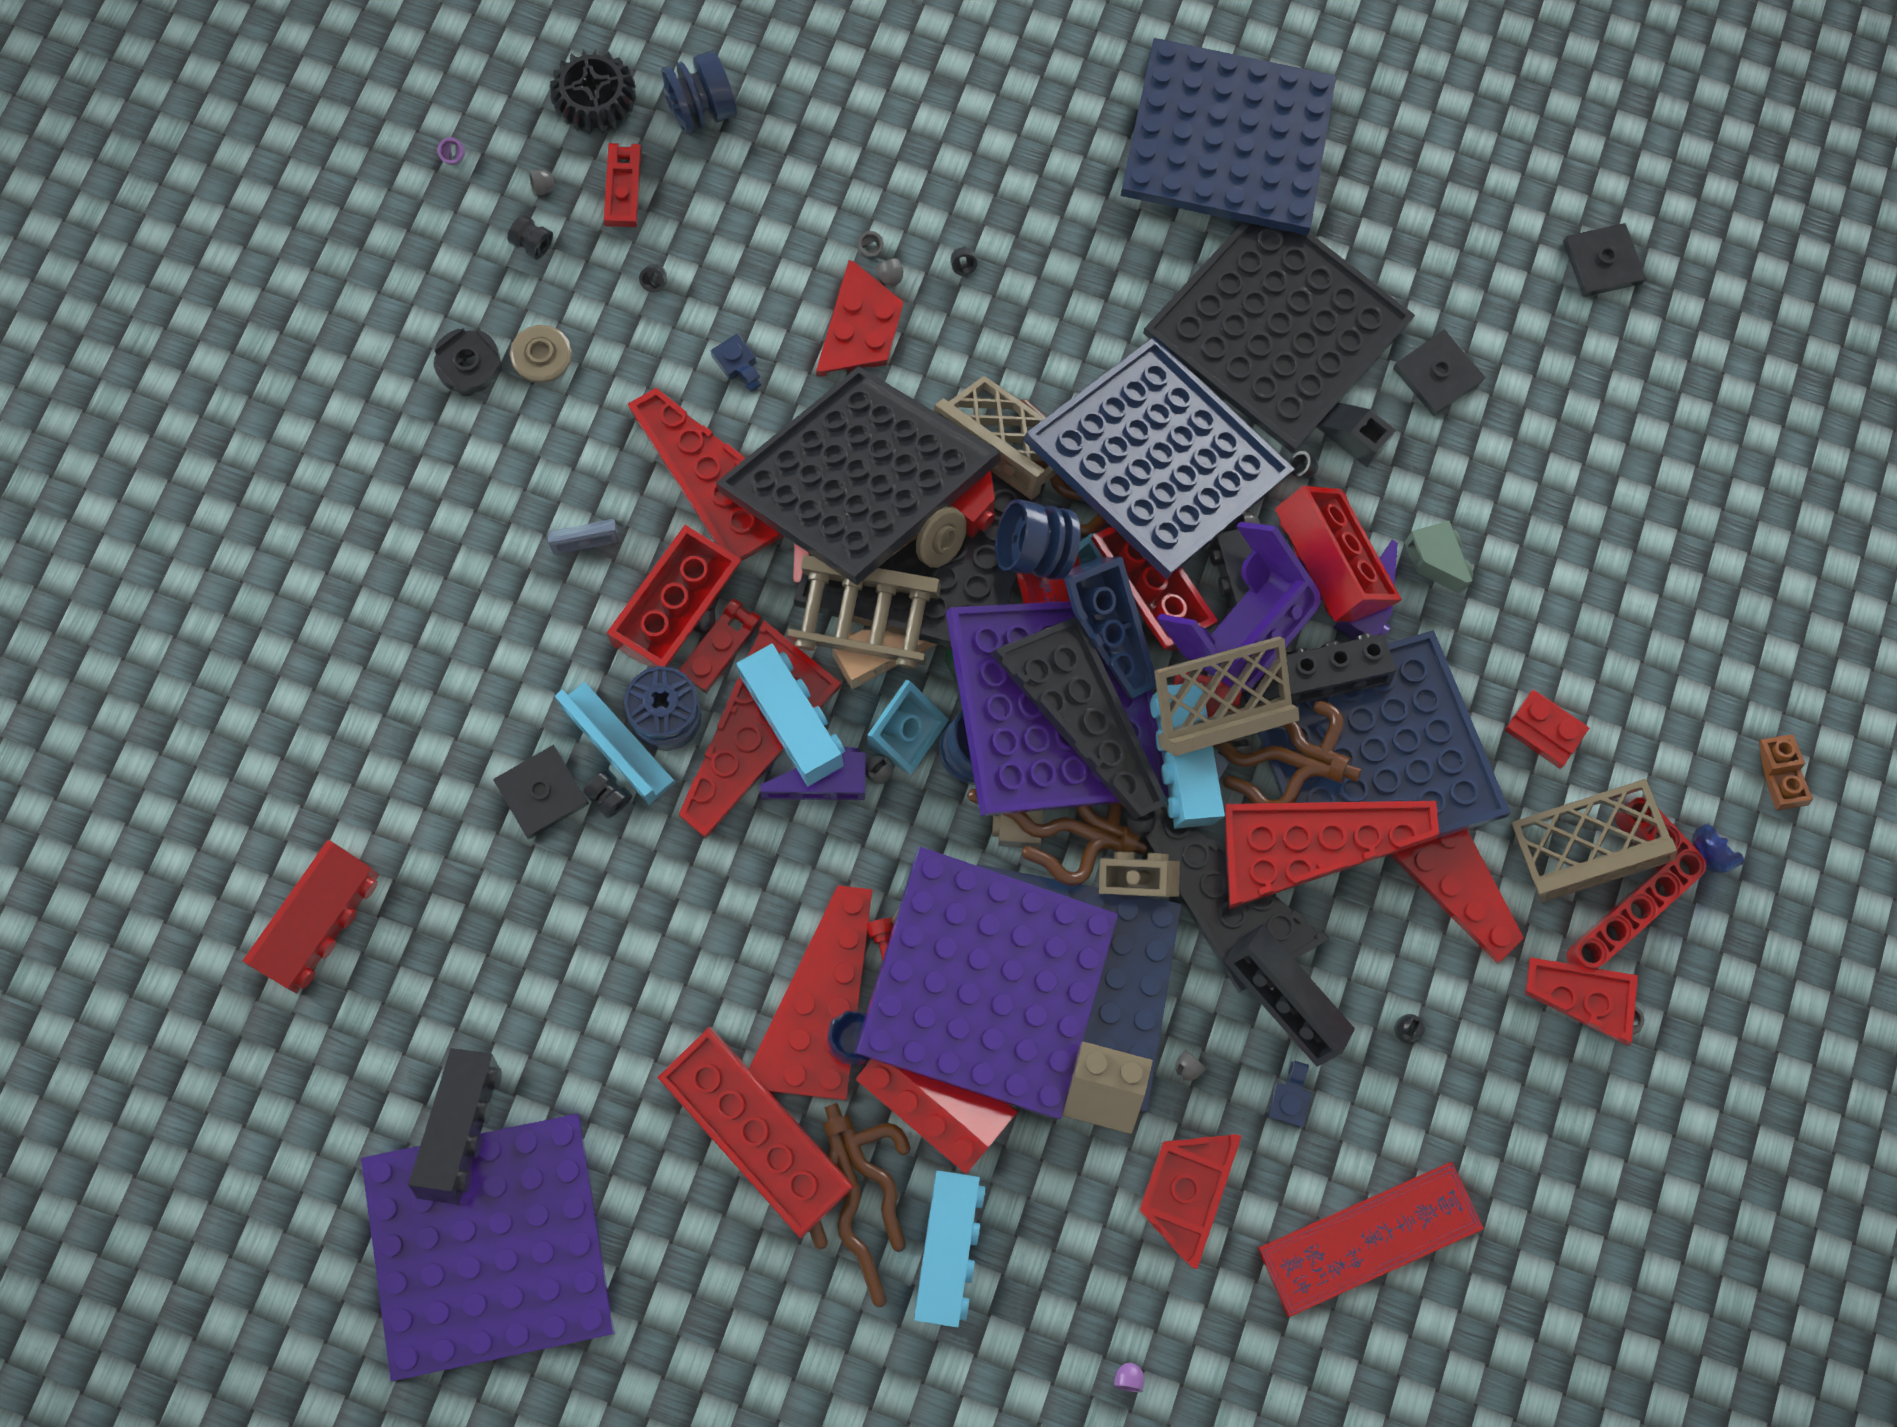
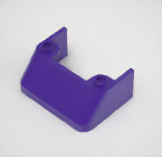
M1239 522L1236 526L1252 549V552L1245 559L1242 566V577L1249 591L1211 635L1196 620L1160 614L1157 617L1161 626L1185 658L1191 661L1279 636L1284 638L1286 648L1317 611L1320 605L1319 589L1277 526ZM1274 648L1266 650L1258 662L1267 670L1275 660ZM1242 657L1237 658L1233 661L1227 672L1238 678L1248 662ZM1211 666L1203 668L1212 676L1217 671ZM1255 667L1245 685L1252 688L1264 673ZM1225 676L1221 680L1222 683L1230 688L1234 685V682Z

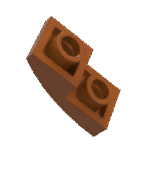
M1794 735L1761 739L1759 748L1762 766L1776 811L1808 806L1813 798L1801 771L1805 761Z

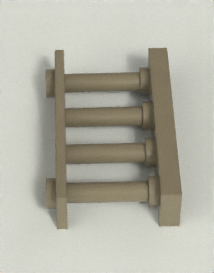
M803 555L801 570L804 575L809 576L808 580L811 581L801 631L788 629L787 636L791 641L795 642V647L814 651L816 646L892 659L897 660V666L909 669H916L917 664L926 666L927 658L925 653L916 652L925 604L930 601V598L939 599L941 589L939 579L877 568L859 585H855L816 557ZM829 580L841 581L842 586L845 587L835 637L815 634L824 585L828 584ZM862 586L876 588L875 592L878 593L869 643L848 640L858 590H862ZM896 592L910 594L909 598L912 599L903 649L882 646L892 596H896Z

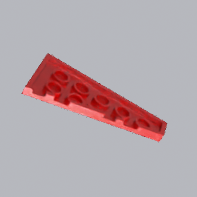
M657 388L628 403L629 410L716 544L743 561L785 537L718 491L716 482L746 459L729 444L723 443L714 436L710 429L705 425H700L687 414V411Z
M763 620L753 647H751L748 656L773 643L778 653L784 651L791 661L794 669L790 672L794 679L797 681L801 678L811 695V697L807 698L813 708L819 706L822 709L840 689L841 683ZM740 677L737 679L717 725L712 742L706 750L702 765L692 782L679 812V817L705 839L785 751Z
M1436 801L1225 804L1224 821L1229 909L1437 839L1439 825Z
M1467 829L1390 854L1496 963L1501 962L1524 939Z
M837 886L749 1067L750 1071L769 1092L847 1101L872 889Z

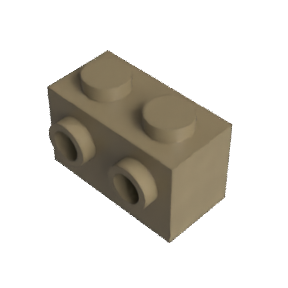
M1114 852V859L1100 858L1099 894L1179 896L1180 861H1168L1169 854L1148 853L1147 860H1136L1134 852Z

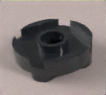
M464 328L453 330L444 335L435 348L436 354L433 365L439 380L448 389L456 391L462 396H471L475 392L486 389L495 381L502 370L500 353L496 343L488 334L481 330L475 329L476 332L465 331ZM464 355L468 358L476 357L473 360V364L469 367L460 366L462 364L460 358Z

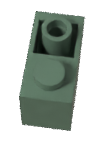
M1450 521L1417 529L1410 533L1404 544L1415 572L1456 593L1464 592L1473 581V570L1470 562L1463 557L1460 549V536L1456 530L1452 529Z

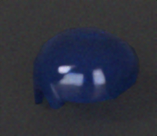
M1709 823L1695 829L1692 835V845L1702 854L1707 870L1712 873L1721 874L1745 863L1743 855L1740 852L1734 853L1727 846L1728 839L1720 837Z
M847 1010L835 1019H832L828 1028L826 1042L831 1054L840 1063L854 1066L861 1065L870 1060L869 1058L854 1054L866 1013Z

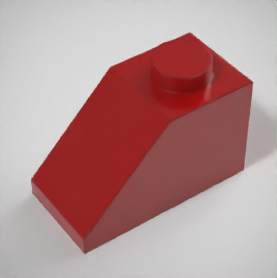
M991 470L950 505L964 514L967 522L966 534L972 539L980 530H987L995 518V498Z

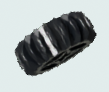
M597 48L593 55H588L583 49L580 57H576L571 53L570 62L561 60V70H554V80L550 81L549 86L551 102L554 104L556 114L563 118V122L566 125L573 123L577 132L584 126L589 134H591L593 128H598L603 133L607 125L615 129L617 126L616 120L625 122L627 118L626 113H632V102H635L636 99L635 80L631 75V70L628 66L623 65L620 57L613 59L609 51L600 56ZM590 85L594 86L595 98L592 96Z

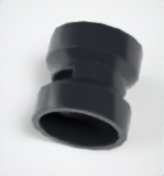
M523 214L512 224L507 240L517 248L523 247L526 250V254L537 260L548 251L553 240V232L543 226H536L533 219Z
M605 770L598 774L587 784L583 791L590 801H596L599 804V811L606 819L620 812L632 799V794L625 787H620L616 783L617 778L610 770Z

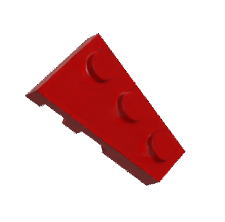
M1530 957L1527 968L1525 995L1627 1046H1630L1632 1043L1638 975L1597 968L1588 969L1580 965Z

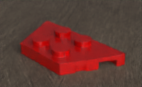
M851 260L847 264L816 369V376L819 377L827 376V372L846 369V372H851L858 366L861 368L866 366L873 368L887 365L903 311L904 302Z
M1239 1134L1163 1141L1161 1143L1138 1211L1190 1268L1198 1269L1242 1137Z

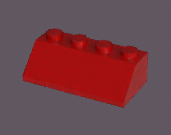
M1302 486L1275 508L1280 518L1282 529L1289 535L1295 547L1296 556L1304 563L1311 579L1319 589L1325 603V610L1333 618L1334 622H1355L1395 605L1402 600L1342 489Z
M685 524L606 632L611 645L641 664L651 667H667L742 560Z
M1109 527L1091 537L1102 557H1123L1136 607L1164 650L1179 651L1157 620L1160 614L1196 620L1208 632L1218 622L1182 567L1166 579L1113 527Z
M328 839L242 961L296 994L300 988L305 989L315 976L314 968L321 958H327L335 948V938L342 928H348L357 915L355 909L362 899L369 898L378 884L376 879L379 874Z
M872 1059L856 1078L861 1085L965 1174L970 1171L1018 1112L1010 1104Z

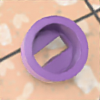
M445 138L438 145L437 152L440 159L449 165H457L465 157L463 144L455 138ZM451 144L456 145V156L454 160H451Z
M1134 1363L1123 1364L1116 1371L1114 1388L1129 1392H1143L1144 1375L1141 1368Z

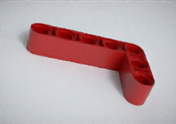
M1637 797L1624 806L1641 813L1646 800L1644 797ZM1648 808L1645 815L1652 817V814ZM1660 809L1659 812L1666 829L1677 849L1676 860L1656 866L1654 872L1574 942L1567 950L1568 964L1580 965L1588 969H1595L1604 965L1704 874L1706 862L1702 854ZM1619 811L1615 817L1619 829L1630 834L1636 820L1631 815ZM1643 820L1635 834L1636 837L1647 842L1654 840L1655 835L1660 836L1656 826ZM1680 860L1688 865L1689 875L1680 869ZM1656 882H1659L1665 888V897L1656 891ZM1632 903L1640 908L1641 919L1635 917L1631 912ZM1607 925L1612 926L1616 930V941L1607 935ZM1583 947L1591 951L1593 955L1592 963L1584 960L1582 956Z

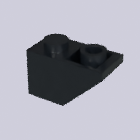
M1339 402L1317 426L1319 430L1365 467H1368L1375 460L1396 432L1395 428L1371 409Z

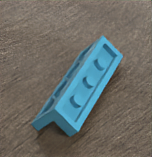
M585 681L569 695L563 689L555 695L562 710L648 805H651L675 784L672 777Z

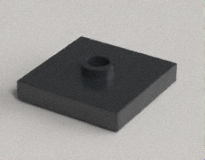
M1626 223L1568 235L1563 240L1583 297L1640 285L1646 280Z
M1445 329L1395 363L1393 367L1433 417L1481 384L1486 378Z
M554 744L493 779L528 840L589 805Z

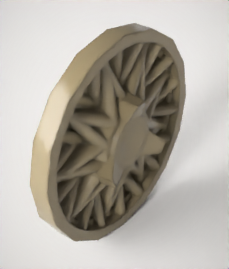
M535 325L527 327L516 336L511 344L510 358L512 366L520 377L530 382L546 383L554 381L566 372L571 363L572 350L569 340L562 331L552 326Z
M944 507L936 511L926 521L916 540V553L921 562L929 567L939 568L950 562L957 555L966 536L967 522L962 512L955 507Z

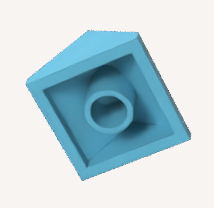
M905 680L868 733L867 747L877 754L889 758L892 764L912 775L949 719L911 681Z

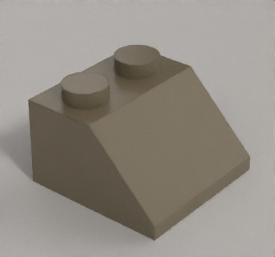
M1082 1041L1079 1046L1062 1116L1132 1134L1145 1096L1153 1060Z

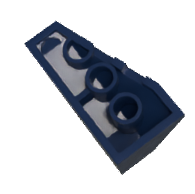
M1098 557L1072 568L1070 573L1064 578L1073 612L1128 698L1137 697L1156 688L1154 667L1123 557Z

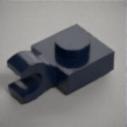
M738 334L710 350L712 358L729 380L738 375L750 392L761 386L758 380L760 375L753 367L757 363L756 357Z
M1298 1061L1291 1062L1286 1085L1278 1082L1275 1083L1267 1118L1297 1127L1304 1126L1312 1092L1302 1090L1309 1068L1308 1064Z

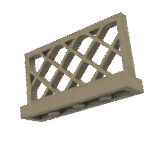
M981 377L949 402L943 398L935 404L934 412L1000 451L1002 461L992 468L991 472L1032 500L1040 494L1041 486L1057 474L1050 466L1044 470L1033 461L1044 460L1034 451H1030L1029 446L1023 441L1027 427H1034L1045 418L987 377ZM984 389L993 395L994 399H978L977 393ZM958 408H973V415H966ZM978 408L995 409L996 416L979 415ZM1001 409H1013L1019 414V417L1002 416ZM982 425H997L998 433L990 432ZM1003 426H1020L1021 433H1004ZM1007 443H1023L1024 451L1016 450Z
M1280 636L1154 671L1163 733L1158 734L1159 746L1174 756L1300 720L1298 707L1292 705L1285 640ZM1274 648L1275 660L1267 670L1258 662L1266 650ZM1242 657L1248 663L1239 677L1235 678L1227 670L1235 659ZM1211 666L1217 671L1208 686L1204 687L1196 679L1204 667ZM1256 667L1265 676L1254 691L1245 685V682ZM1180 675L1186 680L1177 694L1173 696L1168 692L1166 678ZM1225 676L1233 681L1234 685L1223 700L1213 692ZM1273 679L1279 685L1280 697L1268 701L1262 695ZM1195 685L1203 693L1192 709L1183 703L1182 700L1191 686ZM1241 688H1243L1252 696L1244 708L1236 709L1231 704ZM1212 697L1221 705L1214 716L1205 718L1200 712L1209 698ZM1180 705L1189 711L1190 714L1181 726L1173 728L1172 716Z
M1646 778L1511 822L1540 903L1669 863L1677 858L1676 846L1673 839L1669 836ZM1642 790L1646 803L1641 813L1622 805L1627 794ZM1620 797L1618 802L1612 801V799ZM1603 803L1614 808L1607 824L1588 816L1594 805ZM1586 808L1585 811H1584V813H1581V812L1578 811V810H1581V809ZM1648 808L1652 814V817L1645 815ZM1619 811L1638 818L1630 834L1611 826ZM1570 814L1580 819L1573 835L1555 827L1560 816ZM1552 819V821H1551L1550 824H1547V823L1544 822V821H1547V820ZM1643 820L1656 826L1661 837L1647 842L1636 837L1635 834ZM1585 821L1604 829L1596 845L1578 837ZM1537 825L1547 831L1540 845L1525 840L1522 829ZM1608 831L1627 839L1622 850L1613 853L1601 847ZM1552 832L1570 840L1562 856L1544 848ZM1631 842L1638 844L1636 846L1629 847ZM1574 843L1593 850L1588 861L1577 863L1567 858ZM1529 848L1536 851L1533 858L1531 856ZM1541 853L1559 861L1554 872L1539 876L1535 864ZM1597 853H1600V854L1604 855V856L1595 858L1596 855H1597ZM1563 864H1566V865H1569V866H1570V867L1561 869L1562 866H1563Z

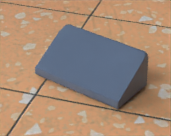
M615 519L553 530L548 534V543L555 555L619 542Z

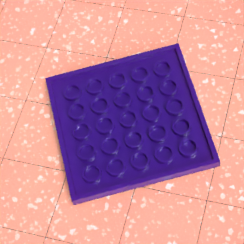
M1071 602L949 608L946 611L980 816L1120 803L990 654L997 648L1076 617ZM1097 650L1165 797H1169L1167 784L1163 783L1161 768L1164 764L1162 751H1159L1156 746L1157 721L1156 718L1152 717L1150 710L1153 692L1150 690L1137 697L1128 698Z
M920 846L913 861L854 1054L1050 1118L1061 1119L1079 1046L1084 1038L1118 914Z
M579 1114L481 1133V1151L477 1158H473L470 1168L472 1172L471 1185L468 1192L463 1193L460 1205L416 1198L408 1184L420 1146L361 1158L391 1381L615 1334Z

